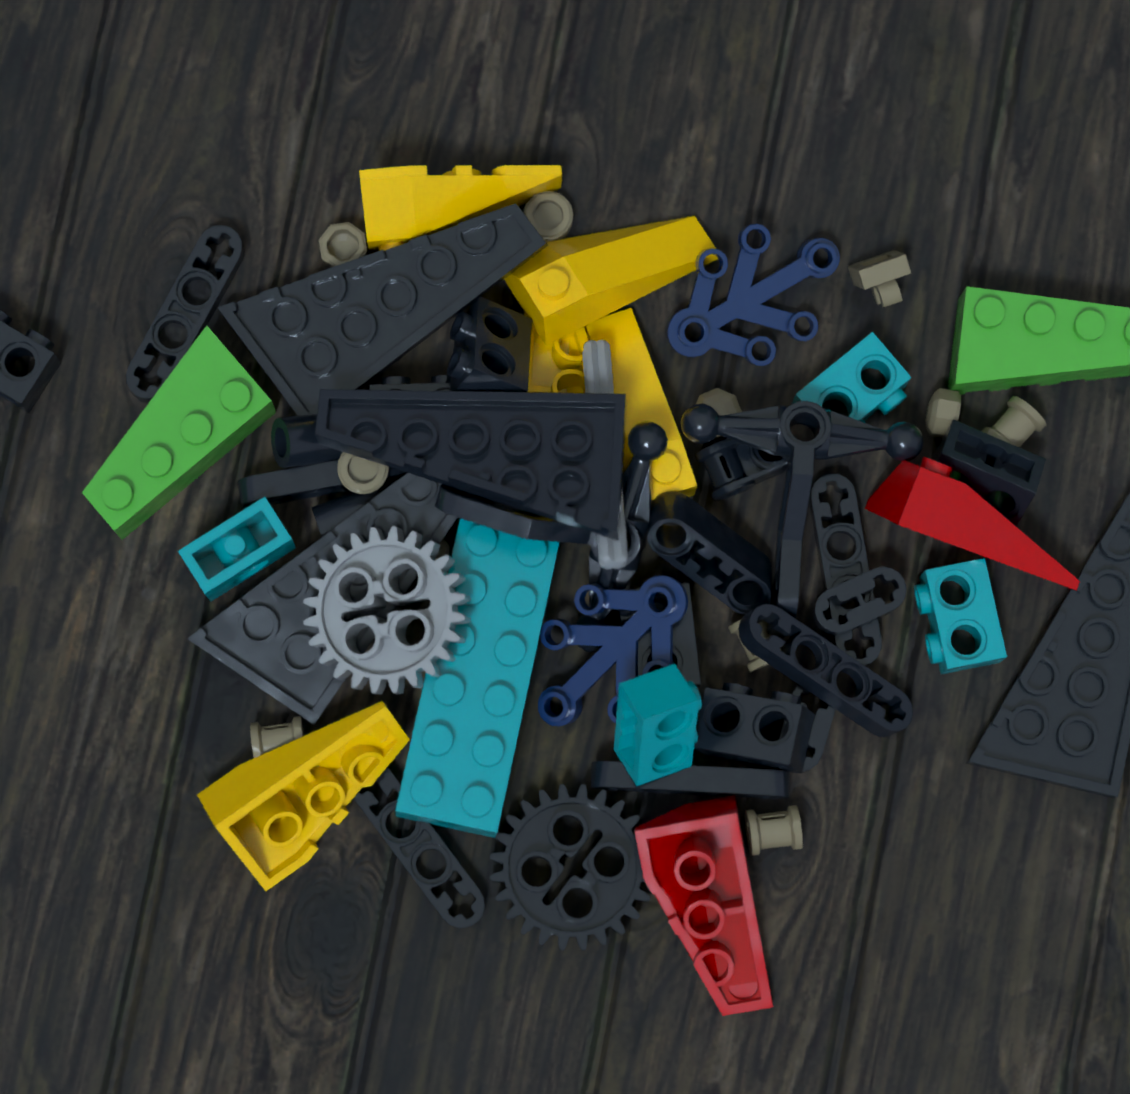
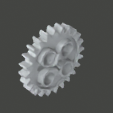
M395 526L391 527L387 540H385L382 530L376 527H371L369 542H366L361 535L352 533L351 550L335 544L333 549L338 560L335 563L322 559L319 560V565L327 573L325 578H309L308 582L319 590L318 597H309L303 601L304 604L316 608V615L303 621L304 625L318 628L319 633L309 641V645L313 647L326 646L327 649L321 655L319 662L323 665H331L338 662L333 675L336 679L344 680L353 672L352 688L362 690L370 679L371 692L382 695L388 681L393 693L403 694L405 679H407L413 687L420 689L423 687L421 672L425 671L431 676L439 678L441 672L436 661L441 658L454 662L456 658L447 648L450 642L465 643L466 641L461 634L455 631L456 624H466L471 621L470 617L458 613V606L469 602L471 599L466 594L455 593L454 589L465 580V577L459 573L448 575L447 571L454 564V558L445 555L436 560L440 545L431 540L421 548L422 534L415 531L408 535L405 542L402 529ZM414 568L418 574V584L411 593L404 595L398 586L399 578L406 569ZM364 576L368 582V592L361 601L354 603L349 594L351 583L356 578ZM429 599L431 602L430 607L427 609L390 612L387 615V619L370 615L349 622L344 621V614L348 612L381 610L386 608L387 602L400 606L411 605ZM420 618L425 626V635L418 644L411 646L405 637L406 628L412 620ZM370 626L375 634V643L372 649L361 654L356 646V638L363 628Z

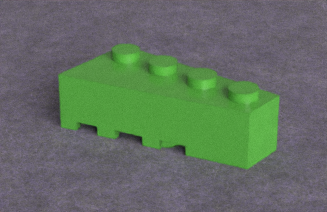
M966 286L958 299L948 390L959 391V394L962 395L973 391L1007 390L1011 387L1035 384L1043 386L1080 379L1087 381L1130 376L1129 307Z
M206 325L86 486L82 494L120 539L123 540L273 416L276 410L272 400Z

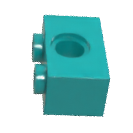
M263 497L178 550L207 598L212 602L296 549V546L266 497Z

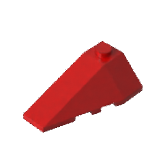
M923 457L920 466L904 460L867 501L866 510L897 525L1077 591L1080 581L967 484L949 477L953 467Z
M735 795L684 804L634 828L644 881L652 895H655L674 933L678 935L693 961V966L722 1016L772 1008L773 1001Z

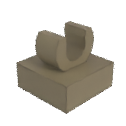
M892 250L848 266L853 285L864 290L871 288L877 305L882 304V307H887L902 301L896 279L911 274L906 254Z

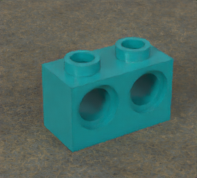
M872 332L795 395L792 404L799 401H810L822 407V404L828 400H839L846 406L848 417L865 423V420L879 409L884 415H887L907 398L903 389L906 388L912 377ZM870 368L880 371L886 379V386L879 390L866 387L861 380V372Z
M985 558L925 570L919 576L920 584L914 585V594L920 615H928L931 633L925 634L926 650L930 663H938L940 674L996 664L1007 658ZM945 581L958 583L963 588L965 595L963 604L950 605L946 603L940 594L941 583ZM965 630L974 637L976 646L973 654L963 655L953 648L951 644L953 631Z
M675 664L619 683L614 751L636 786L692 766L694 744L698 741L696 729L698 710L702 707V702L696 685L692 681H686Z

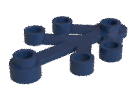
M747 225L741 229L738 235L740 250L726 301L710 310L709 306L715 280L726 272L728 260L726 255L718 249H705L701 251L695 261L697 276L687 308L677 311L667 325V339L670 346L680 355L687 357L701 356L713 348L745 357L752 365L765 366L771 363L776 354V347L771 339L765 336H753L747 339L719 328L737 318L787 332L792 339L797 341L812 339L818 331V321L812 313L807 311L790 313L762 305V303L808 276L811 278H825L833 274L840 261L838 248L828 239H809L800 246L797 252V260L752 285L760 253L768 249L771 236L768 229L763 225ZM753 229L759 231L762 236V243L756 249L751 248L746 241L747 234ZM820 248L824 249L828 254V262L822 268L816 266L813 261L815 251ZM709 254L715 255L720 262L718 270L712 274L708 273L703 265L704 259ZM803 316L809 321L810 326L808 332L800 336L796 333L794 324L799 317ZM692 322L698 324L701 329L699 339L694 342H690L685 336V328ZM758 341L763 342L767 347V354L762 360H756L752 355V347Z
M664 575L652 577L644 582L640 590L605 589L599 584L584 585L577 590L574 602L576 608L582 614L595 615L602 613L606 608L637 611L623 626L571 624L565 619H554L544 623L540 631V639L542 644L550 650H560L570 645L602 646L565 684L549 687L542 692L538 700V711L541 718L547 724L563 726L576 721L582 712V697L615 664L616 696L610 700L607 710L610 719L616 724L619 683L638 677V641L650 629L652 635V661L645 665L642 675L652 672L657 665L667 667L673 664V625L683 618L688 607L687 592L684 586L673 577ZM589 590L594 591L598 595V605L594 609L588 607L585 602V596ZM658 592L665 594L668 599V605L664 611L658 610L654 605V597ZM555 625L561 627L564 632V638L560 644L554 642L551 638V629ZM553 697L559 698L563 704V711L559 716L555 715L550 709V702Z

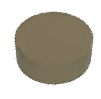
M552 191L540 192L531 197L524 208V214L545 242L563 239L571 230L573 210L569 201L559 193Z
M343 452L338 461L337 471L340 481L348 490L356 494H370L383 486L388 477L389 467Z

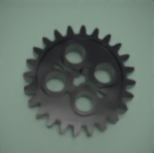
M560 784L558 799L551 800L543 789L539 790L540 806L534 808L529 802L522 800L521 807L525 817L520 820L515 816L507 815L506 821L514 831L511 835L497 833L495 836L501 844L506 846L505 852L490 854L492 861L503 864V870L490 875V881L505 883L506 889L495 896L496 902L511 900L514 905L506 914V919L511 920L522 915L525 918L520 931L522 935L527 934L534 927L540 929L539 945L543 946L551 934L558 936L560 951H564L569 938L575 937L580 950L585 951L587 938L593 934L602 946L606 945L605 929L611 927L616 933L623 935L625 930L620 918L625 915L630 919L638 920L640 915L631 904L634 900L649 902L651 898L646 892L639 889L640 883H645L636 836L631 829L637 824L640 817L634 815L623 820L619 816L625 804L623 800L615 803L611 808L605 806L606 790L602 789L594 801L587 799L585 784H581L576 797L570 798L565 785ZM573 818L579 822L583 830L580 841L568 846L559 843L555 839L553 827L560 819ZM596 830L601 831L602 838L582 863L581 868L586 873L585 877L582 879L577 876L571 877L550 905H545L543 897L558 880L564 869L563 865L559 862L563 856L570 860L573 859L591 834ZM613 849L621 855L623 868L618 875L604 877L596 871L594 857L600 850ZM533 858L545 860L550 865L552 871L550 880L545 885L539 887L527 884L521 874L524 864ZM580 889L587 892L590 896L592 909L587 916L573 918L564 911L562 902L565 894L569 891Z

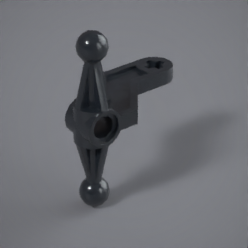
M799 401L790 406L779 405L728 415H718L712 406L702 403L689 407L681 418L682 432L692 442L698 444L707 443L719 435L773 454L774 456H781L788 461L777 526L773 605L781 608L794 618H796L798 608L802 539L813 478L814 459L827 460L885 450L892 459L902 462L916 458L922 451L924 444L921 431L912 423L906 421L899 422L890 426L888 430H883L836 413L830 409H823L817 403L810 401ZM796 424L806 425L812 430L814 439L810 441L798 440L791 433L790 427Z
M648 421L636 424L628 435V447L633 457L623 473L622 491L625 527L631 538V546L627 549V564L621 569L613 568L606 570L599 565L597 534L444 484L440 485L435 507L449 515L528 540L590 544L589 584H599L605 589L625 590L638 568L642 551L648 543V527L651 515L652 461L659 459L667 449L668 439L660 425ZM589 590V607L594 609L598 605V595L594 591ZM606 608L602 613L595 615H583L575 624L610 625L607 618L612 609ZM578 645L582 650L593 653L602 647Z

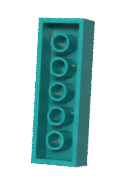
M460 518L452 553L455 562L449 569L448 575L455 573L464 575L465 580L454 589L455 593L470 596L471 600L458 606V613L470 617L471 621L466 624H456L455 631L466 639L465 643L450 642L447 647L453 653L456 660L451 662L439 658L436 663L440 669L441 676L438 678L428 673L425 675L397 801L396 817L427 822L432 825L495 838L497 835L559 542L528 540Z

